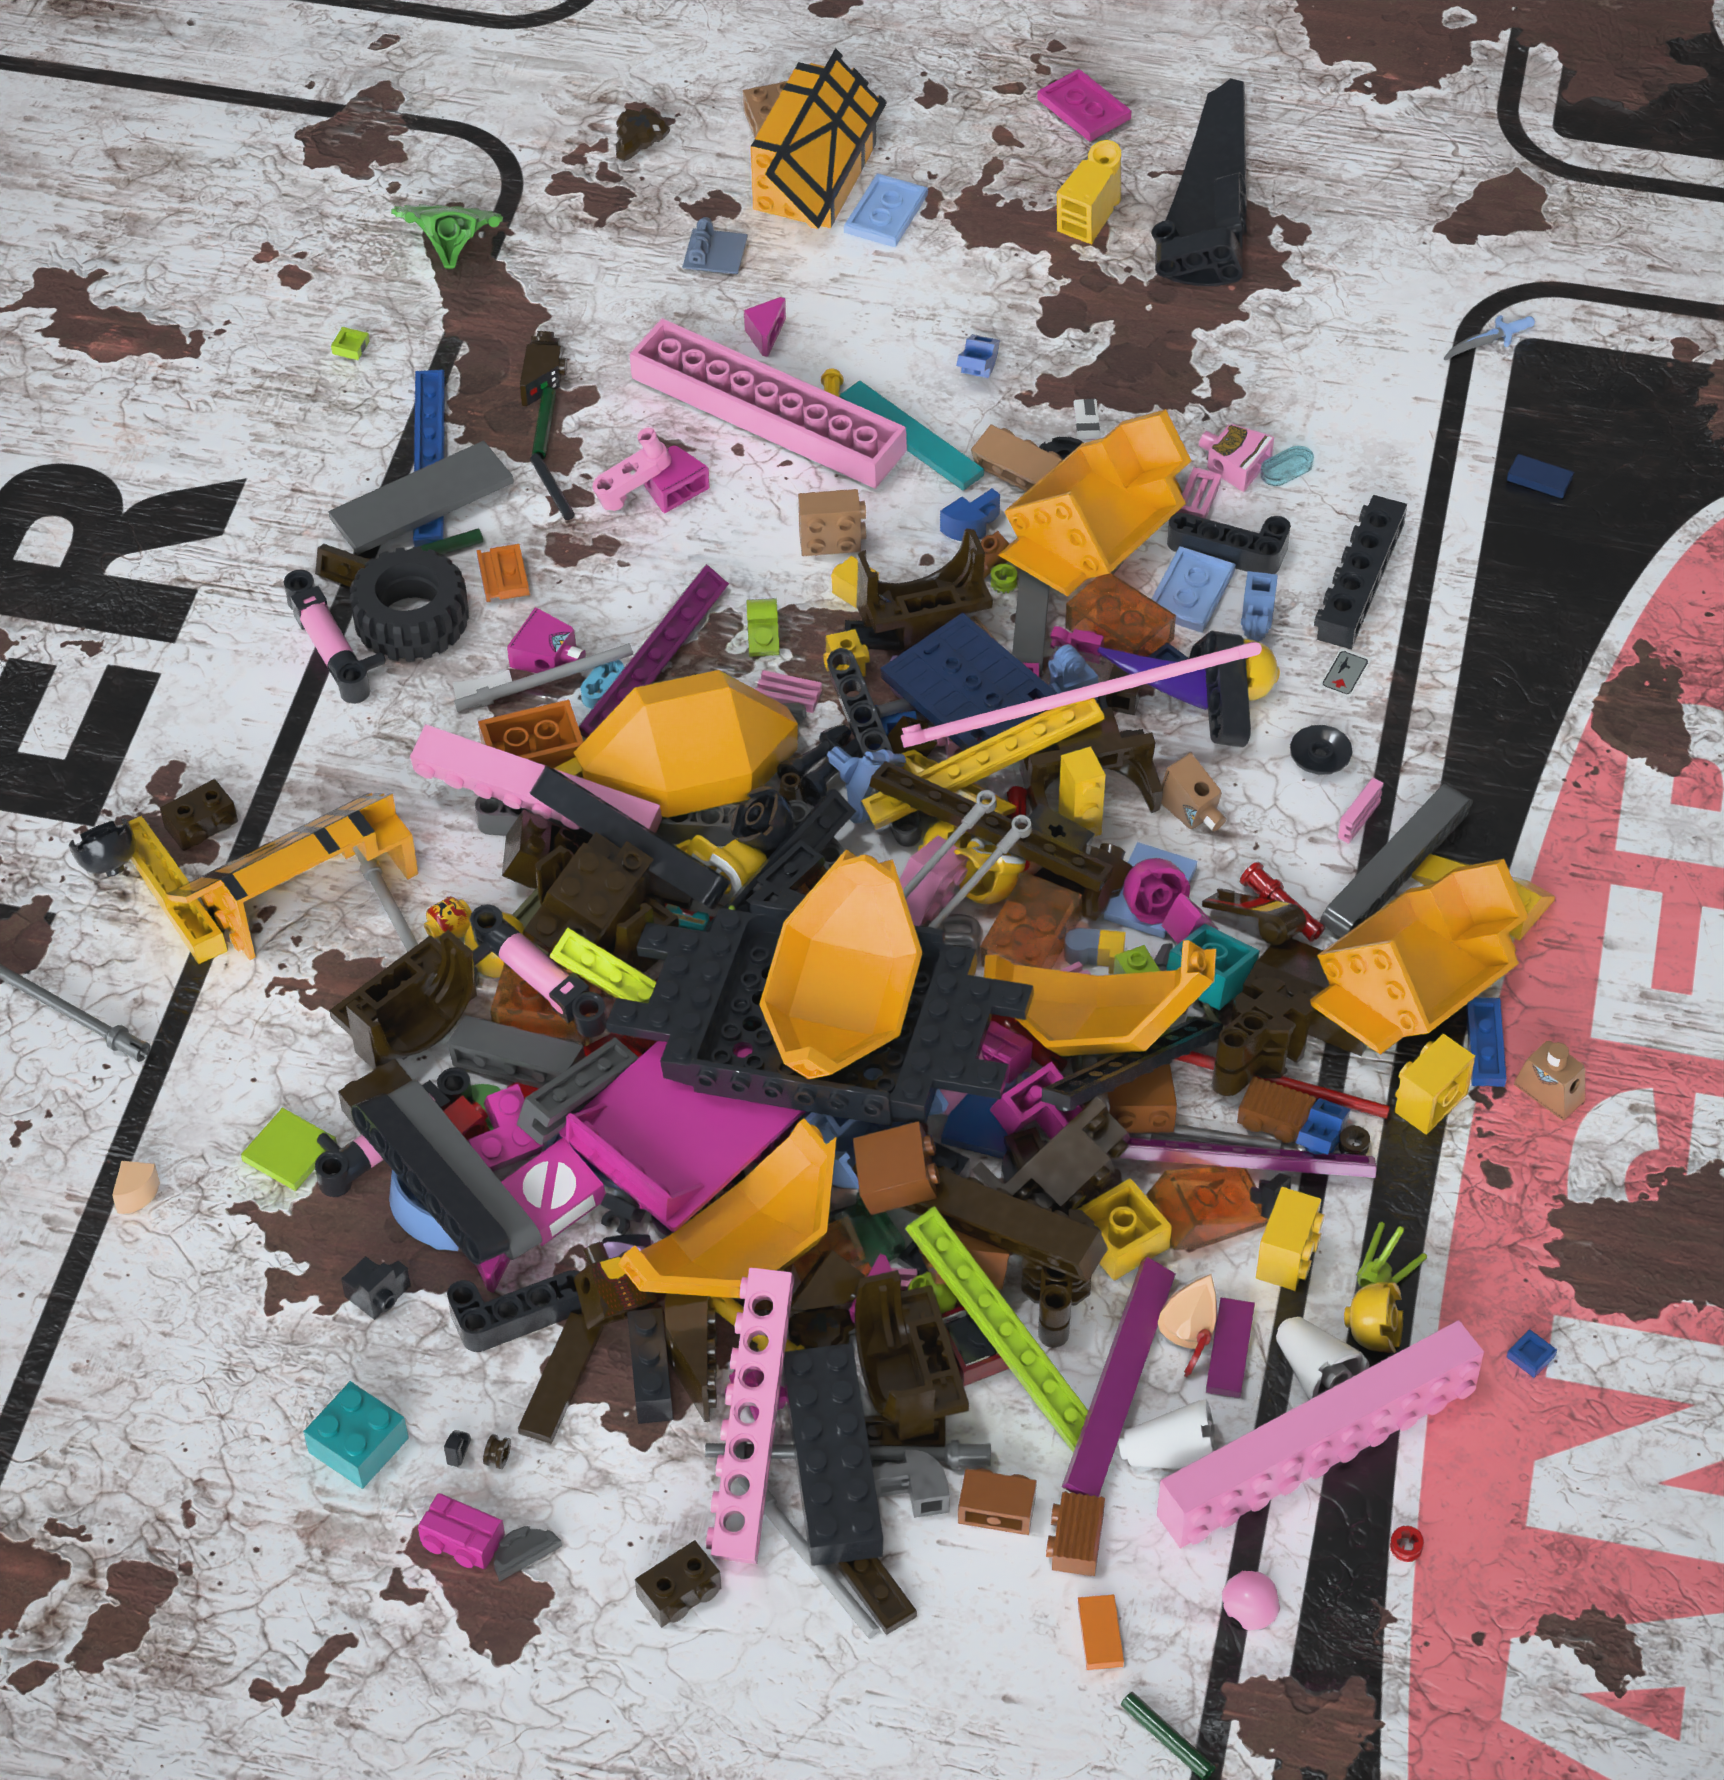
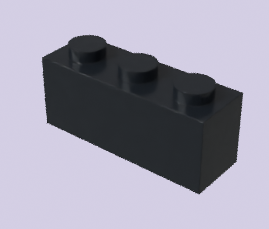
M662 1308L627 1311L638 1424L672 1421L673 1413Z

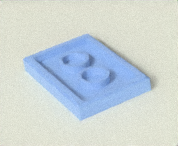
M877 173L846 221L844 233L896 247L926 199L928 188Z
M1179 546L1147 606L1146 615L1203 633L1235 572L1236 564Z
M1137 842L1128 861L1134 867L1145 859L1161 858L1169 860L1184 873L1189 884L1197 869L1196 860ZM1124 887L1118 897L1110 899L1107 910L1104 912V920L1165 938L1167 931L1161 926L1162 923L1148 924L1141 922L1130 911L1123 895Z

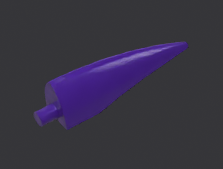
M1103 647L1097 649L1098 653L1129 674L1176 663V661L1143 657ZM1205 668L1147 684L1180 701L1204 710L1208 709Z

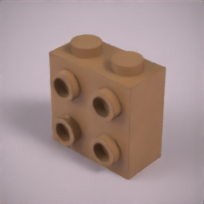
M787 81L743 90V111L754 138L757 136Z
M858 489L798 493L799 537L802 556L861 552V540L866 539L865 521L861 522V519H866L865 501H859Z

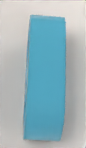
M620 660L595 667L580 687L581 700L586 707L592 709L622 671L624 665Z

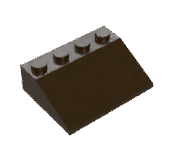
M1293 938L1280 945H1270L1253 966L1243 984L1242 993L1252 998L1253 988H1251V983L1257 978H1278L1286 983L1285 987L1278 992L1283 996L1291 999L1300 991L1309 996L1310 999L1330 985L1317 957L1323 950ZM1312 1007L1308 1035L1362 1057L1367 1045Z

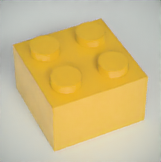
M1442 1034L1434 1043L1429 1041L1421 1050L1419 1057L1413 1063L1411 1061L1406 1063L1399 1073L1400 1085L1395 1094L1397 1098L1395 1113L1427 1135L1468 1094L1475 1055L1445 1034Z
M1131 1178L1078 1208L1094 1221V1225L1102 1232V1237L1108 1250L1099 1264L1113 1281L1139 1267L1144 1258L1149 1257L1152 1259L1170 1248L1172 1225Z
M1281 1187L1260 1242L1256 1279L1293 1291L1296 1290L1300 1279L1306 1280L1312 1262L1310 1260L1312 1252L1316 1253L1322 1235L1320 1230L1325 1214L1319 1213L1320 1198Z

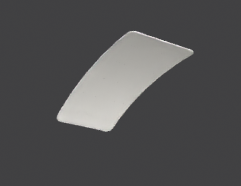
M506 670L480 679L453 682L456 699L475 694L477 689L486 686L490 689L512 682L510 671Z

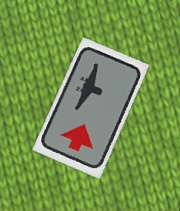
M1340 648L1319 687L1350 698L1372 658Z

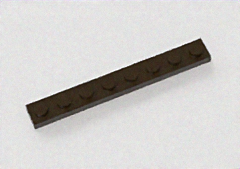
M887 761L871 776L869 784L870 787L884 795L898 799L912 808L924 811L956 827L962 824L961 820L976 804L974 801ZM992 811L985 813L966 832L997 846L1012 828L1013 819ZM1019 824L1016 828L1025 829L1027 826ZM1032 829L1028 837L1020 838L1009 850L1027 861L1034 862L1057 875H1062L1096 892H1099L1111 877L1114 868L1113 865Z

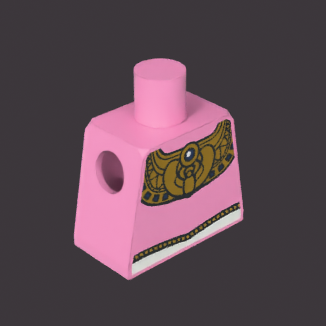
M1234 424L1228 425L1220 436L1205 431L1199 441V447L1209 451L1208 469L1222 474V479L1243 492L1272 459L1274 437Z

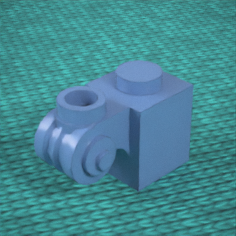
M1247 572L1241 618L1242 630L1247 639L1259 642L1265 638L1266 633L1268 634L1269 629H1271L1278 579L1277 574Z
M1067 644L1060 647L1056 651L1054 659L1048 662L1050 671L1049 686L1058 694L1098 683V675L1072 645Z

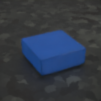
M1529 1329L1508 1350L1506 1357L1535 1378L1556 1356L1557 1349Z

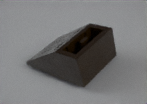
M523 810L506 834L502 876L528 888L538 889L534 864L560 845L568 850L569 860H571L583 843L587 844L590 839L575 833L567 827H562L548 821L540 815Z
M665 1295V1333L668 1362L704 1422H710V1408H717V1390L715 1387V1377H717L715 1349L717 1347L715 1308L708 1307V1296Z

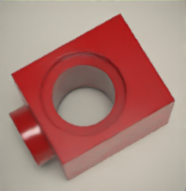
M463 1095L443 1111L467 1141L490 1131L485 1121L489 1117L486 1111L478 1102L471 1104Z

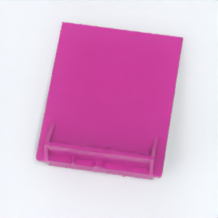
M657 1041L582 1110L575 1114L569 1113L566 1116V1125L559 1131V1134L584 1159L640 1205L641 1210L643 1208L674 1233L806 1111L694 1092L693 1086L663 1078L660 1060L667 1042ZM740 1046L735 1049L734 1055L743 1058L751 1054L753 1050L748 1046Z

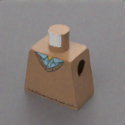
M1189 753L1167 768L1161 785L1163 789L1161 804L1189 829H1194L1204 822L1213 832L1218 830L1226 822V817L1217 809L1222 792L1193 754Z
M1546 1041L1526 1060L1514 1085L1558 1118L1565 1121L1585 1102V1067L1581 1062L1569 1055V1049L1565 1044Z

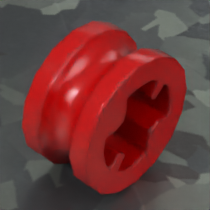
M1412 1526L1397 1528L1392 1534L1390 1551L1393 1556L1403 1562L1417 1560L1421 1556L1424 1545L1421 1532ZM1402 1538H1409V1543L1412 1540L1415 1542L1413 1543L1412 1550H1404L1405 1545L1399 1547Z

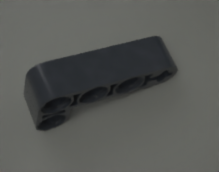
M1177 513L1169 519L1167 545L1174 552H1177L1179 546L1234 563L1236 564L1235 569L1276 574L1288 550L1291 525L1282 516H1271L1265 520L1260 533L1187 513Z
M1212 630L1193 645L1189 659L1243 645L1244 639L1238 634ZM1244 658L1205 668L1210 738L1215 744L1243 748L1250 739L1251 724L1246 659Z
M566 1271L485 1303L474 1283L467 1280L456 1281L448 1288L447 1298L451 1318L463 1345L472 1352H482L566 1320L570 1312L578 1315L583 1313L574 1282L575 1276L581 1271ZM463 1301H470V1302H468V1303H466V1304H459L460 1302H463ZM541 1303L546 1304L545 1306H536ZM506 1316H515L510 1319H505ZM476 1328H482L479 1331H471Z

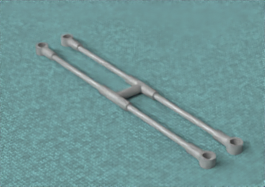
M984 790L978 793L976 797L977 803L961 820L962 824L903 889L905 899L967 829H971L985 813L995 810L997 802L992 791ZM984 799L992 800L987 805L981 803ZM1018 815L1012 820V828L997 844V849L928 927L937 929L1003 854H1007L1020 838L1028 837L1031 834L1032 825L1027 816ZM1019 824L1027 825L1025 829L1016 828Z

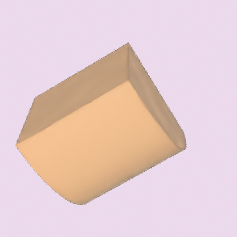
M121 1161L112 1194L118 1214L135 1212L153 1200L160 1185L155 1164Z

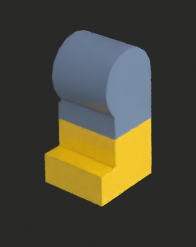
M1074 928L1066 933L1064 939V958L1070 965L1079 961L1082 965L1109 967L1108 974H1114L1115 955L1124 952L1126 932Z

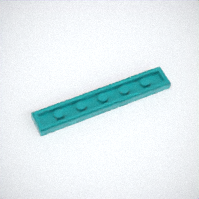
M859 380L839 395L840 398L905 426L907 451L962 491L984 476V468Z

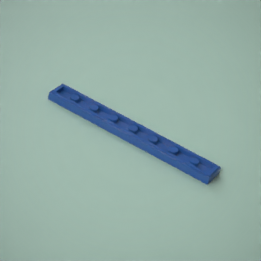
M444 370L415 371L414 472L445 458ZM444 516L413 529L414 547L444 539Z

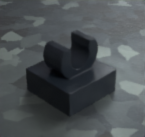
M1279 1173L1270 1181L1259 1180V1188H1250V1201L1262 1204L1261 1217L1270 1218L1281 1187L1291 1189V1176Z
M610 1193L605 1194L600 1204L610 1210L603 1215L601 1224L610 1227L613 1219L618 1217L620 1225L616 1232L619 1234H626L628 1232L630 1220L641 1223L646 1213V1210H641L640 1207Z

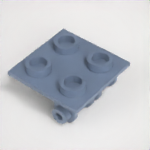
M703 217L697 222V229L693 228L682 268L738 274L748 234L714 231L711 219Z

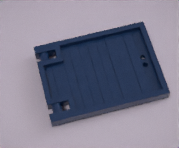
M961 613L880 668L881 679L935 726L1025 703L1035 698L1040 699L1058 694L964 613ZM1045 711L947 737L964 751Z

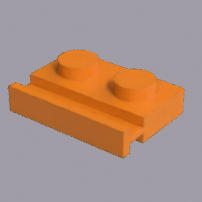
M520 544L490 548L489 552L481 553V550H476L486 602H491V598L496 597L503 600L530 595Z

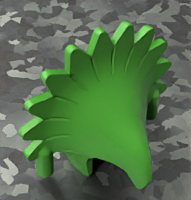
M419 204V206H395V208L391 209V214H394L395 217H401L407 223L416 222L431 240L446 269L455 268L461 249L469 238H473L474 233L485 224L497 227L500 222H503V216L500 213L479 210V208Z

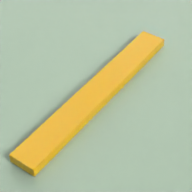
M1095 698L1049 709L915 775L947 790L956 792L1104 720V713ZM881 792L861 800L876 830L919 810Z

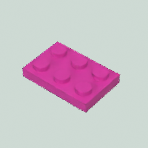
M1080 69L1037 91V100L1089 142L1131 119L1132 110Z

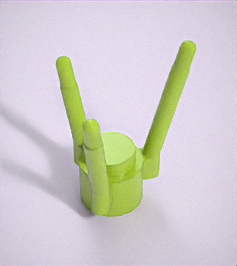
M1379 1222L1363 1265L1356 1274L1358 1284L1362 1288L1378 1282H1395L1397 1284L1427 1259V1254L1422 1253L1396 1275L1391 1276L1392 1268L1386 1260L1404 1232L1403 1227L1397 1228L1380 1257L1372 1261L1385 1227L1383 1222Z

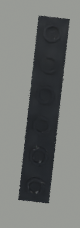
M1373 495L1369 505H1363L1359 516L1361 524L1360 526L1355 525L1351 534L1350 543L1352 545L1351 547L1346 546L1341 559L1343 566L1342 568L1337 566L1332 580L1334 587L1333 589L1328 587L1323 601L1325 608L1324 610L1318 609L1314 621V626L1318 627L1317 640L1352 650L1404 527L1407 511L1406 503Z

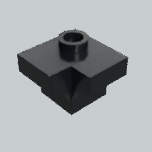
M365 1256L341 1278L345 1297L374 1320L383 1312L389 1311L395 1305L397 1299L411 1287L408 1268L398 1260L390 1265L384 1262L378 1265Z

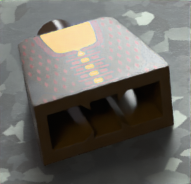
M603 1242L594 1243L583 1250L589 1265L575 1276L574 1282L588 1330L627 1319V1311L645 1310L657 1302L653 1292L640 1291L618 1265L623 1255L609 1258Z

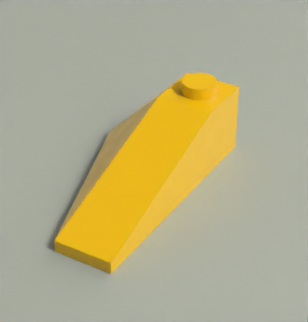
M1429 854L1412 873L1411 878L1425 886L1431 885L1453 869L1468 866L1469 864ZM1512 876L1529 917L1509 932V935L1520 941L1554 902L1555 896L1528 880Z

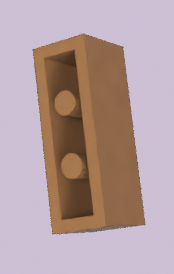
M990 424L971 449L974 462L984 468V471L1026 492L1063 461L1057 453L1053 451L1047 452L1039 448L1033 441L1028 439L1024 441L1016 437L1010 430L1006 428L1000 429Z

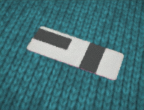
M1074 400L1077 438L1079 440L1100 439L1097 400Z

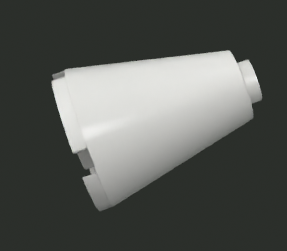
M1302 1317L1288 1318L1278 1328L1276 1341L1309 1400L1369 1368L1368 1360L1359 1350Z
M1198 1400L1125 1430V1438L1119 1439L1122 1460L1128 1459L1130 1466L1182 1469L1216 1451L1218 1446L1217 1444L1215 1445V1428L1208 1401Z

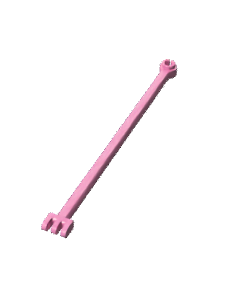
M1250 642L926 729H921L920 724L902 728L903 735H901L903 747L918 745L1204 668L1260 654L1262 647L1259 643Z

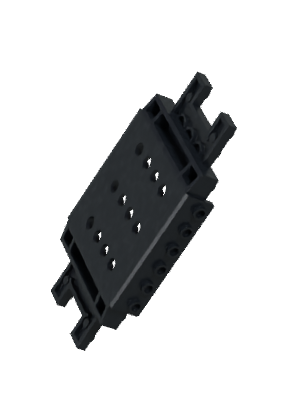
M752 900L750 905L751 913L719 908L710 932L646 922L637 945L638 956L665 960L649 1003L616 998L606 1022L607 1032L667 1042L660 1060L663 1078L693 1086L694 1092L892 1126L893 1122L914 1123L919 1121L920 1123H926L937 1089L1001 1099L1009 1075V1064L981 1060L979 1056L992 1015L1026 1020L1033 999L1034 988L1033 985L974 976L977 969L976 949L947 945L943 930L914 925L922 949V956L900 1036L888 1042L892 1045L891 1050L882 1054L872 1051L831 1075L807 1079L784 1064L760 1006L753 1003V999L756 996L763 994L766 979L762 975L771 967L783 923L797 906L778 904L772 901ZM750 1020H758L762 1023L761 1028L752 1032L745 1030L743 1026ZM740 1046H748L753 1050L751 1054L743 1058L734 1055L735 1049ZM870 1068H878L883 1071V1075L876 1080L867 1079L864 1073Z

